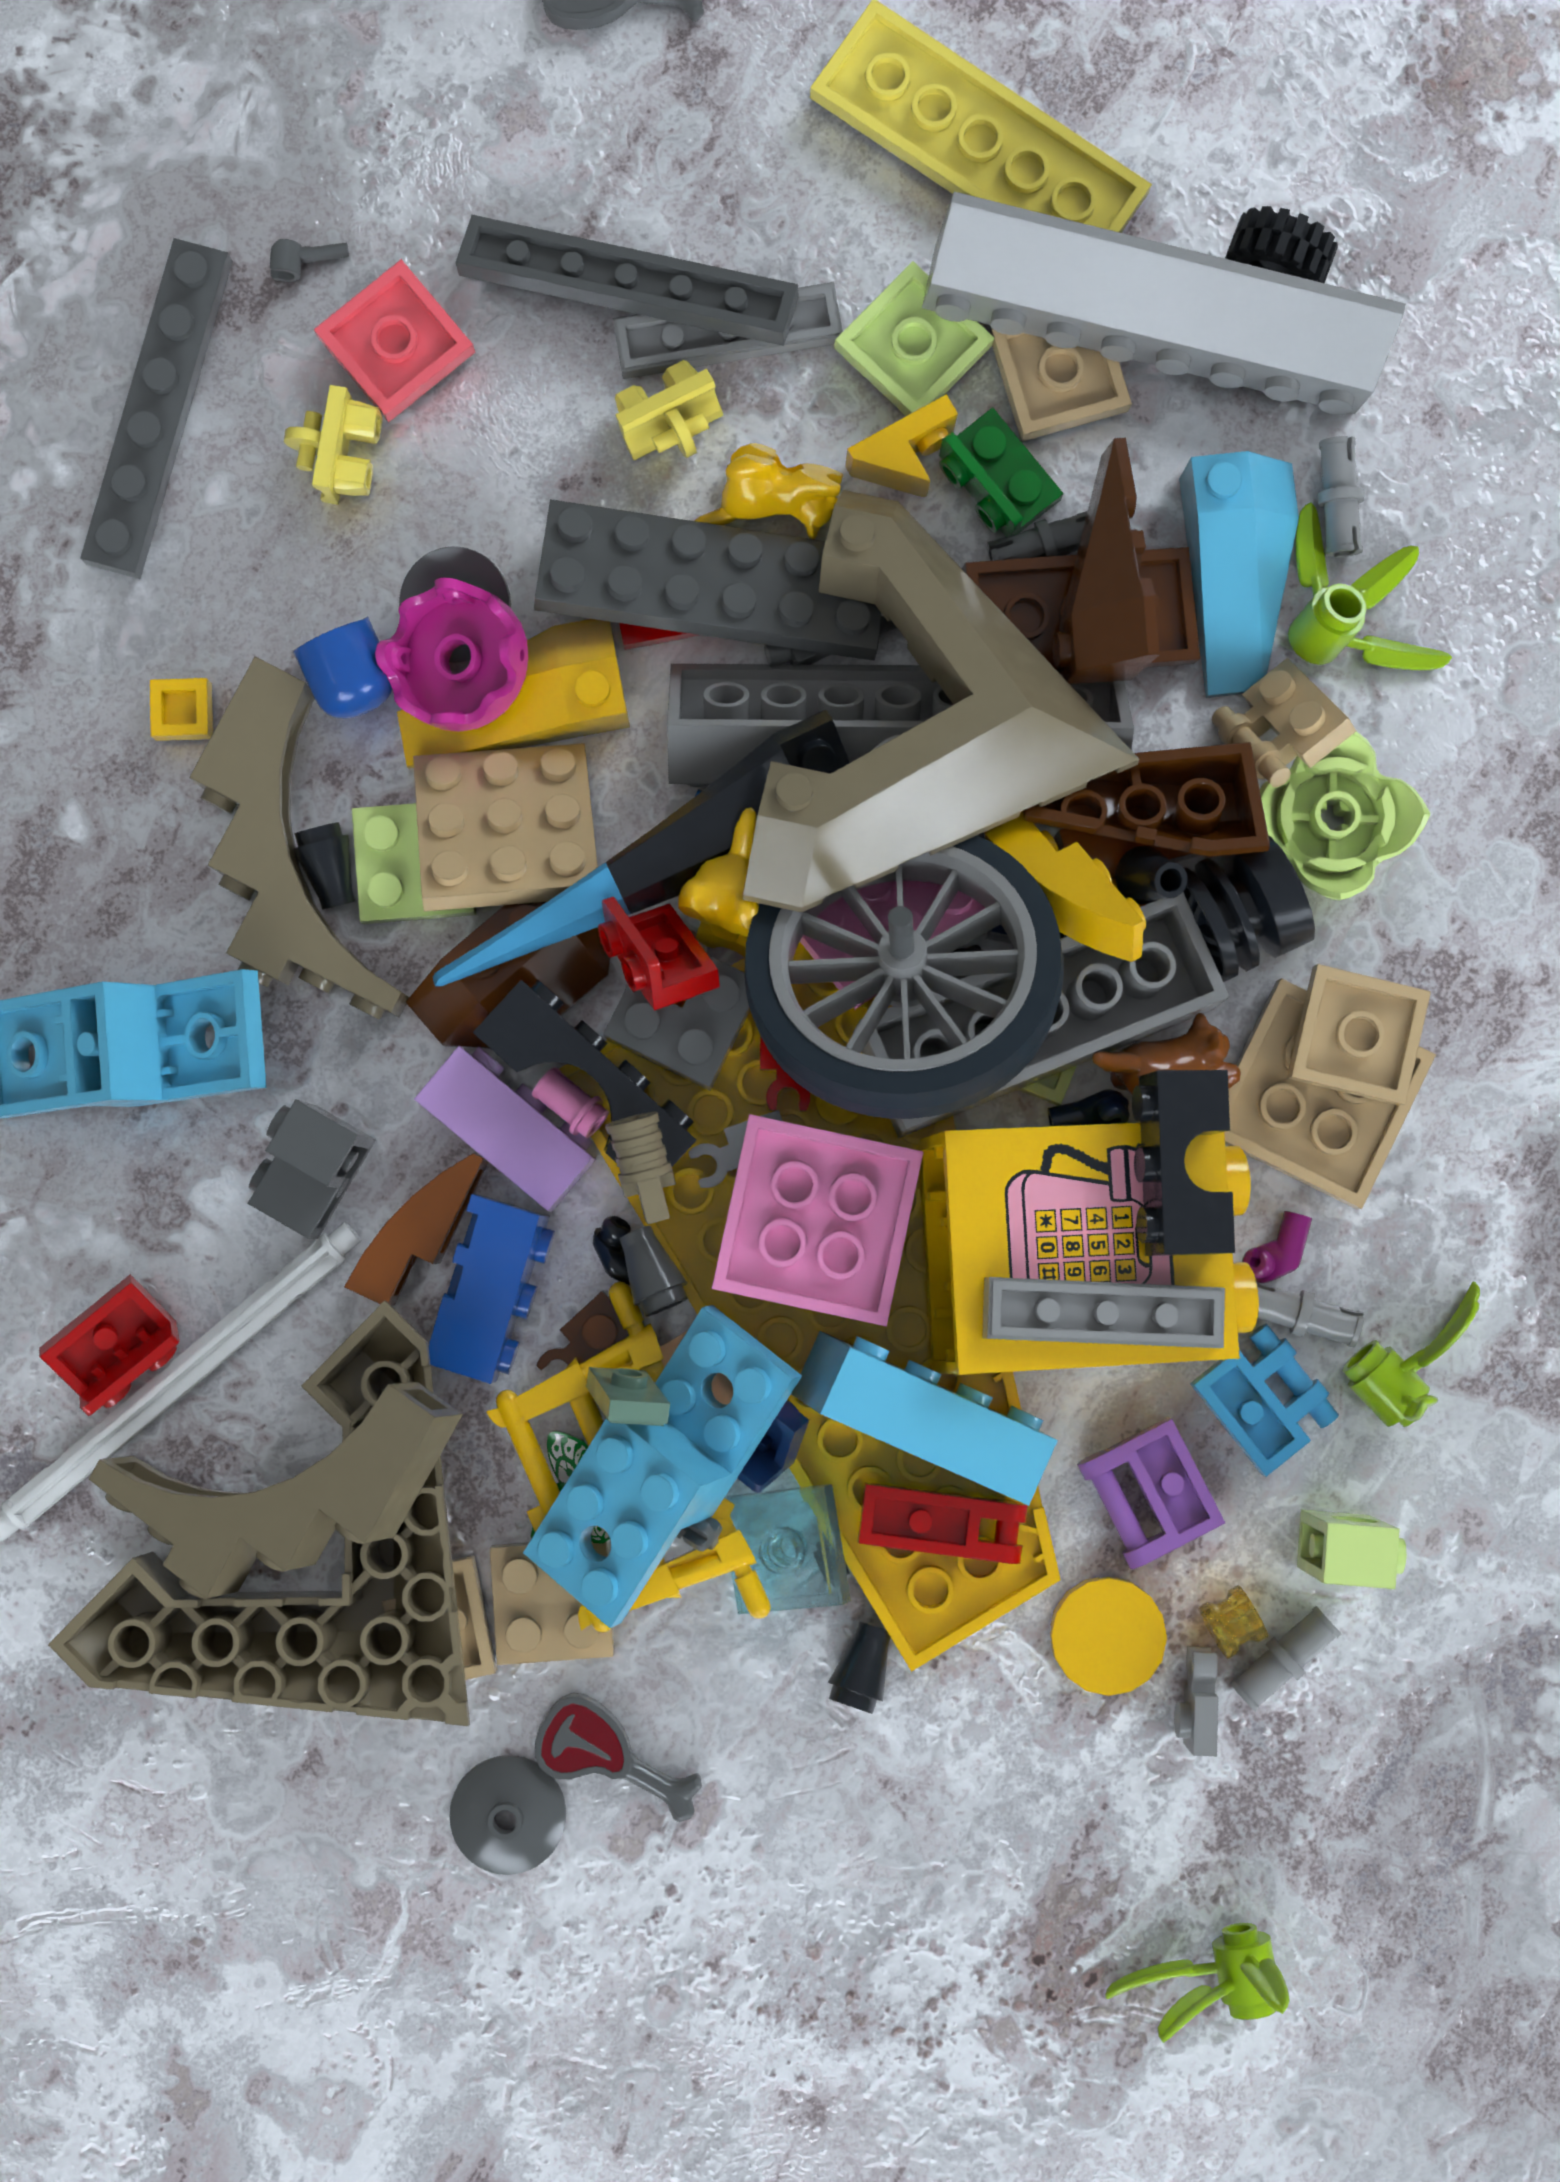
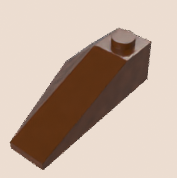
M1114 438L1101 455L1059 632H1055L1053 636L1052 652L1056 668L1062 667L1063 678L1069 684L1131 681L1160 655L1156 601L1152 578H1140L1139 575L1141 556L1146 549L1143 530L1131 529L1129 520L1135 514L1137 495L1126 438Z
M1251 742L1134 753L1140 759L1138 765L1118 774L1114 770L1087 783L1086 788L1043 807L1037 804L1023 810L1024 819L1028 822L1209 857L1269 851L1270 848Z

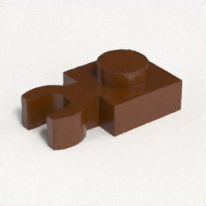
M604 1290L560 1329L561 1333L570 1343L565 1348L558 1347L545 1352L538 1360L536 1366L542 1370L551 1361L556 1359L564 1361L568 1366L575 1357L580 1365L629 1336L627 1329L623 1330L611 1300Z

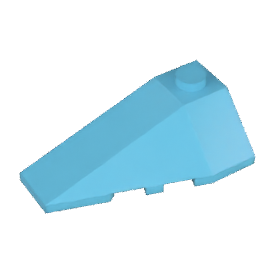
M1250 451L1191 457L1179 478L1187 547H1189L1195 613L1206 698L1243 694L1267 674L1299 520L1292 463Z

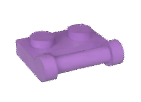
M1169 1417L1107 1449L1086 1457L1077 1464L1084 1479L1092 1480L1126 1547L1122 1554L1130 1569L1146 1565L1225 1524L1173 1419ZM1126 1462L1162 1532L1149 1538L1146 1537L1112 1469Z

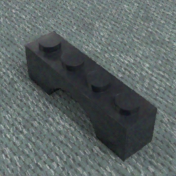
M520 980L473 1031L480 1040L516 1072L547 1062L566 1063L584 1070L598 1082L604 1091L610 1107L611 1122L637 1114L658 1112L660 1119L657 1122L658 1127L662 1132V1142L667 1151V1161L671 1162L672 1167L697 1140L687 1131L694 1121L670 1099L660 1107L650 1098L644 1090L651 1082L626 1059L616 1067L600 1052L608 1043L583 1020L573 1027L559 1015L557 1011L564 1003L539 980L531 988ZM609 1134L604 1151L616 1162V1153L613 1151L611 1134Z

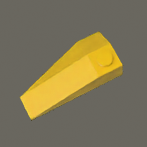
M596 619L552 626L528 639L529 660L527 673L519 695L508 710L495 721L478 729L460 732L442 730L417 719L402 709L397 711L407 768H414L413 756L523 748L630 728L611 623Z

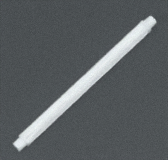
M343 1222L329 1235L326 1233L322 1234L314 1243L287 1264L272 1280L267 1281L175 1358L160 1374H156L63 1452L54 1463L44 1468L9 1499L1 1504L2 1510H0V1541L4 1542L18 1529L25 1530L42 1514L93 1472L99 1459H107L113 1456L289 1308L292 1302L307 1293L337 1266L342 1264L347 1259L345 1255L362 1241L355 1230L347 1222Z

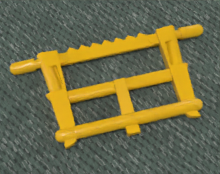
M619 1281L612 1284L608 1294L623 1330L627 1329L629 1336L580 1365L575 1357L565 1370L519 1396L512 1390L501 1391L496 1397L497 1408L486 1411L489 1418L501 1428L506 1427L536 1498L539 1501V1506L526 1511L535 1532L560 1491L529 1420L569 1402L589 1447L604 1421L594 1398L586 1387L588 1368L643 1370L649 1374L654 1382L657 1381L664 1369L661 1361L664 1358L652 1325L650 1323L644 1327L642 1322L644 1317L639 1306H634L631 1288L625 1282ZM724 1498L712 1516L722 1526V1531L718 1537L719 1543L712 1550L706 1549L704 1551L693 1549L665 1562L663 1557L629 1611L665 1598H682L679 1592L680 1589L734 1571L736 1576L734 1581L749 1614L756 1619L765 1618L769 1614L771 1609L770 1601L756 1570H752L750 1566L757 1563L740 1529L735 1528L730 1517L735 1504ZM584 1605L580 1606L578 1621L581 1631L591 1624L598 1632L604 1633L612 1629L605 1625Z

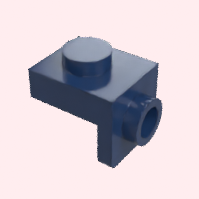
M785 1402L737 1477L756 1493L762 1492L795 1462L809 1419L801 1414L791 1402Z

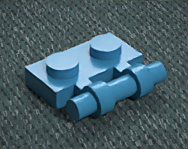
M1266 1323L1249 1336L1250 1340L1261 1352L1256 1361L1250 1364L1239 1350L1240 1359L1219 1360L1190 1383L1261 1475L1265 1477L1311 1441L1297 1423L1300 1419L1309 1413L1318 1426L1324 1428L1339 1416L1326 1399L1329 1392L1319 1379L1313 1381L1294 1358L1297 1353L1286 1338L1280 1340ZM1275 1372L1294 1394L1284 1405L1265 1383V1380Z

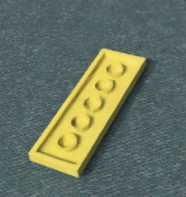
M877 0L870 2L810 87V99L952 194L959 192L1122 233L1149 194L1152 186L1151 183Z

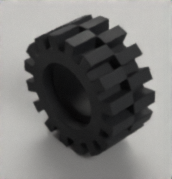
M1262 206L1261 211L1253 207L1248 209L1247 213L1243 212L1225 259L1325 283L1338 248V243L1333 242L1335 236L1331 232H1323L1324 225L1318 221L1313 224L1308 223L1309 217L1299 213L1298 217L1290 215V210L1280 208L1279 212L1275 213L1271 206Z

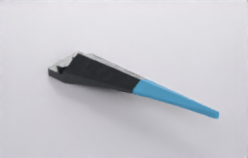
M825 709L772 734L689 802L607 862L519 921L438 970L433 976L435 987L447 985L598 927L599 924L605 922L602 900L614 896L625 913L630 915L679 896L683 885L696 875L706 861L728 854L731 849L735 826L745 809L752 807L756 812L757 821L771 761L828 774L850 763L834 721L828 711Z

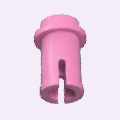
M556 1067L551 1068L539 1080L532 1092V1096L536 1100L539 1099L570 1124L569 1132L575 1136L580 1133L585 1138L591 1137L601 1127L609 1113L602 1106L603 1099L601 1097L595 1096L591 1098L565 1077Z

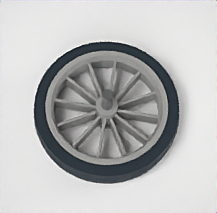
M978 835L931 856L928 852L902 863L897 871L855 889L854 885L836 892L823 898L822 904L804 912L759 903L758 913L753 917L750 924L745 953L744 976L746 995L757 1029L770 1054L796 1083L813 1095L832 1105L867 1116L888 1119L932 1117L959 1110L990 1096L1016 1077L1033 1059L1052 1026L1061 996L1064 977L1062 946L1058 924L1045 893L1035 878L1021 863L994 843ZM896 881L897 907L891 909L888 914L889 931L887 932L857 890L870 885ZM903 881H921L943 885L916 931L913 930V914L910 909L904 907ZM958 891L972 897L985 907L982 911L930 939ZM843 897L875 942L817 918V916L830 904ZM999 925H1002L1013 946V950L951 953ZM803 935L855 957L793 961L798 943ZM1017 973L1008 1000L953 977ZM855 981L805 1010H802L797 1002L791 984ZM932 991L992 1017L994 1020L978 1035L967 1041ZM877 994L846 1047L835 1042L818 1029L819 1026ZM921 1004L953 1049L936 1055L911 1059L908 1007ZM889 1005L902 1008L904 1059L880 1058L861 1053Z

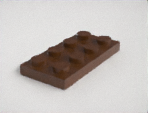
M1189 547L1145 550L1141 556L1139 575L1140 578H1152L1160 655L1145 668L1195 664L1200 660ZM1077 555L966 562L962 570L1060 674H1063L1062 667H1055L1052 644L1054 633L1059 632Z

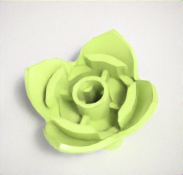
M1357 731L1311 768L1297 756L1292 767L1289 769L1291 773L1290 778L1284 785L1273 787L1266 781L1260 788L1268 835L1282 848L1294 867L1299 880L1308 889L1326 898L1338 901L1348 899L1365 890L1374 879L1376 866L1383 860L1400 855L1414 844L1430 816L1425 802L1412 786L1401 779L1386 777L1379 773L1375 751L1368 740ZM1327 805L1333 806L1334 815L1344 819V824H1340L1334 830L1329 829L1328 824L1323 822L1321 814L1327 810Z

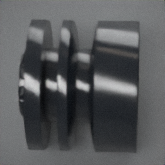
M1269 836V851L1224 855L1225 873L1216 862L1208 857L1195 865V872L1187 867L1184 868L1187 873V885L1183 893L1223 982L1238 976L1239 967L1247 972L1259 966L1260 952L1258 943L1266 953L1277 958L1311 942L1315 937L1313 914L1305 890L1284 851L1271 836Z

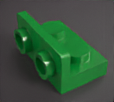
M993 407L957 436L951 432L942 439L939 457L942 460L939 461V465L943 474L957 489H961L963 486L977 502L975 510L979 518L992 532L995 533L1000 530L1005 537L1019 534L1061 501L1064 493Z

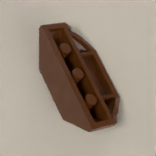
M546 902L504 905L441 958L408 998L406 1004L443 1046L478 1048L479 1046L480 1048L490 1049L473 1031L520 980L530 988L537 980L542 982L564 1003L557 1011L562 1016L609 976L610 957L602 946L598 927L447 985L435 987L433 976L438 970L500 933Z

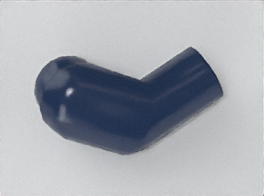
M1112 1089L1102 1090L1079 1101L1047 1108L1050 1126L1127 1123L1130 1117L1127 1098L1122 1093Z

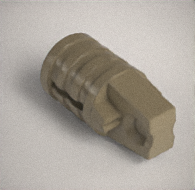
M658 1112L637 1114L605 1125L607 1134H611L612 1148L616 1153L617 1166L620 1168L621 1173L618 1176L623 1195L626 1198L638 1194L647 1224L670 1218L663 1188L676 1184L671 1162L667 1161L666 1158L667 1151L662 1142V1132L658 1127L657 1122L660 1121Z

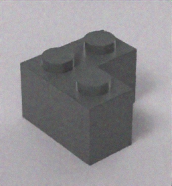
M708 955L718 968L719 988L687 999L683 1007L672 1004L654 1011L640 990L633 992L627 985L603 1036L607 1041L711 1091L750 1013V1008L746 995L744 972Z
M295 1099L291 1108L284 1105L279 1109L268 1127L266 1135L272 1138L265 1151L275 1157L273 1161L267 1158L263 1160L252 1176L249 1189L253 1190L254 1193L247 1204L307 1239H318L376 1139L317 1105Z

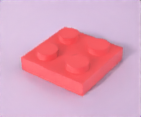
M402 259L314 329L317 338L373 405L379 408L388 423L476 353L472 342Z

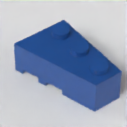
M471 1194L467 1211L473 1214L463 1244L458 1243L452 1261L456 1263L447 1294L444 1293L429 1343V1355L432 1366L492 1384L498 1380L500 1372L508 1375L511 1372L520 1344L519 1341L511 1339L517 1318L527 1319L537 1292V1286L529 1284L535 1262L545 1264L553 1243L555 1231L547 1229L550 1216L490 1197Z

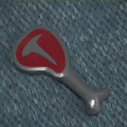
M574 1692L565 1695L550 1708L539 1726L535 1740V1758L539 1767L546 1774L556 1779L570 1780L597 1773L611 1779L627 1780L661 1798L668 1805L675 1821H686L694 1815L695 1810L692 1797L702 1787L701 1776L695 1773L686 1778H672L637 1759L631 1749L629 1738L622 1724L608 1708L586 1694Z

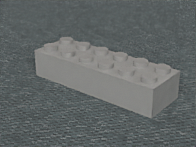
M1184 893L1175 898L1159 899L1140 907L1146 920V928L1143 930L1142 957L1133 962L1102 953L1068 936L1060 939L1064 966L1061 996L1052 1026L1033 1059L1005 1086L970 1106L932 1117L890 1119L897 1137L901 1138L1092 1060L1096 1052L1114 1051L1190 1020L1198 1013L1204 1014L1212 1011L1227 1000L1230 996L1198 924L1195 922L1194 915ZM1017 973L970 975L960 980L1008 1000ZM932 991L967 1041L978 1035L994 1020L992 1017ZM921 1004L908 1007L911 1059L936 1055L953 1049ZM893 1006L886 1010L862 1050V1054L888 1059H904L902 1008ZM862 1019L859 1020L855 1030L857 1029Z

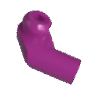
M1284 1211L1277 1239L1259 1247L1251 1248L1244 1254L1242 1262L1249 1264L1257 1283L1272 1282L1295 1271L1299 1267L1312 1218Z

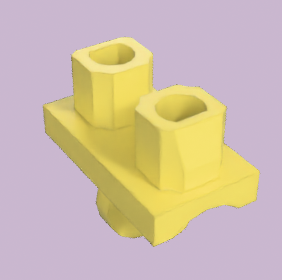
M682 360L668 367L662 375L665 390L648 398L642 386L633 385L615 395L619 412L615 416L626 448L634 461L654 450L661 453L675 445L678 446L685 458L697 453L692 437L709 429L708 423L723 416L715 393L716 386L707 368L697 372L688 361Z
M330 385L322 430L320 431L322 415L314 411H306L303 427L286 428L284 443L298 451L296 468L300 470L313 471L315 455H317L312 486L321 491L320 500L322 502L339 505L340 494L347 496H368L370 494L373 477L371 461L347 455L350 440L377 444L380 438L383 418L379 408L352 400L346 387Z

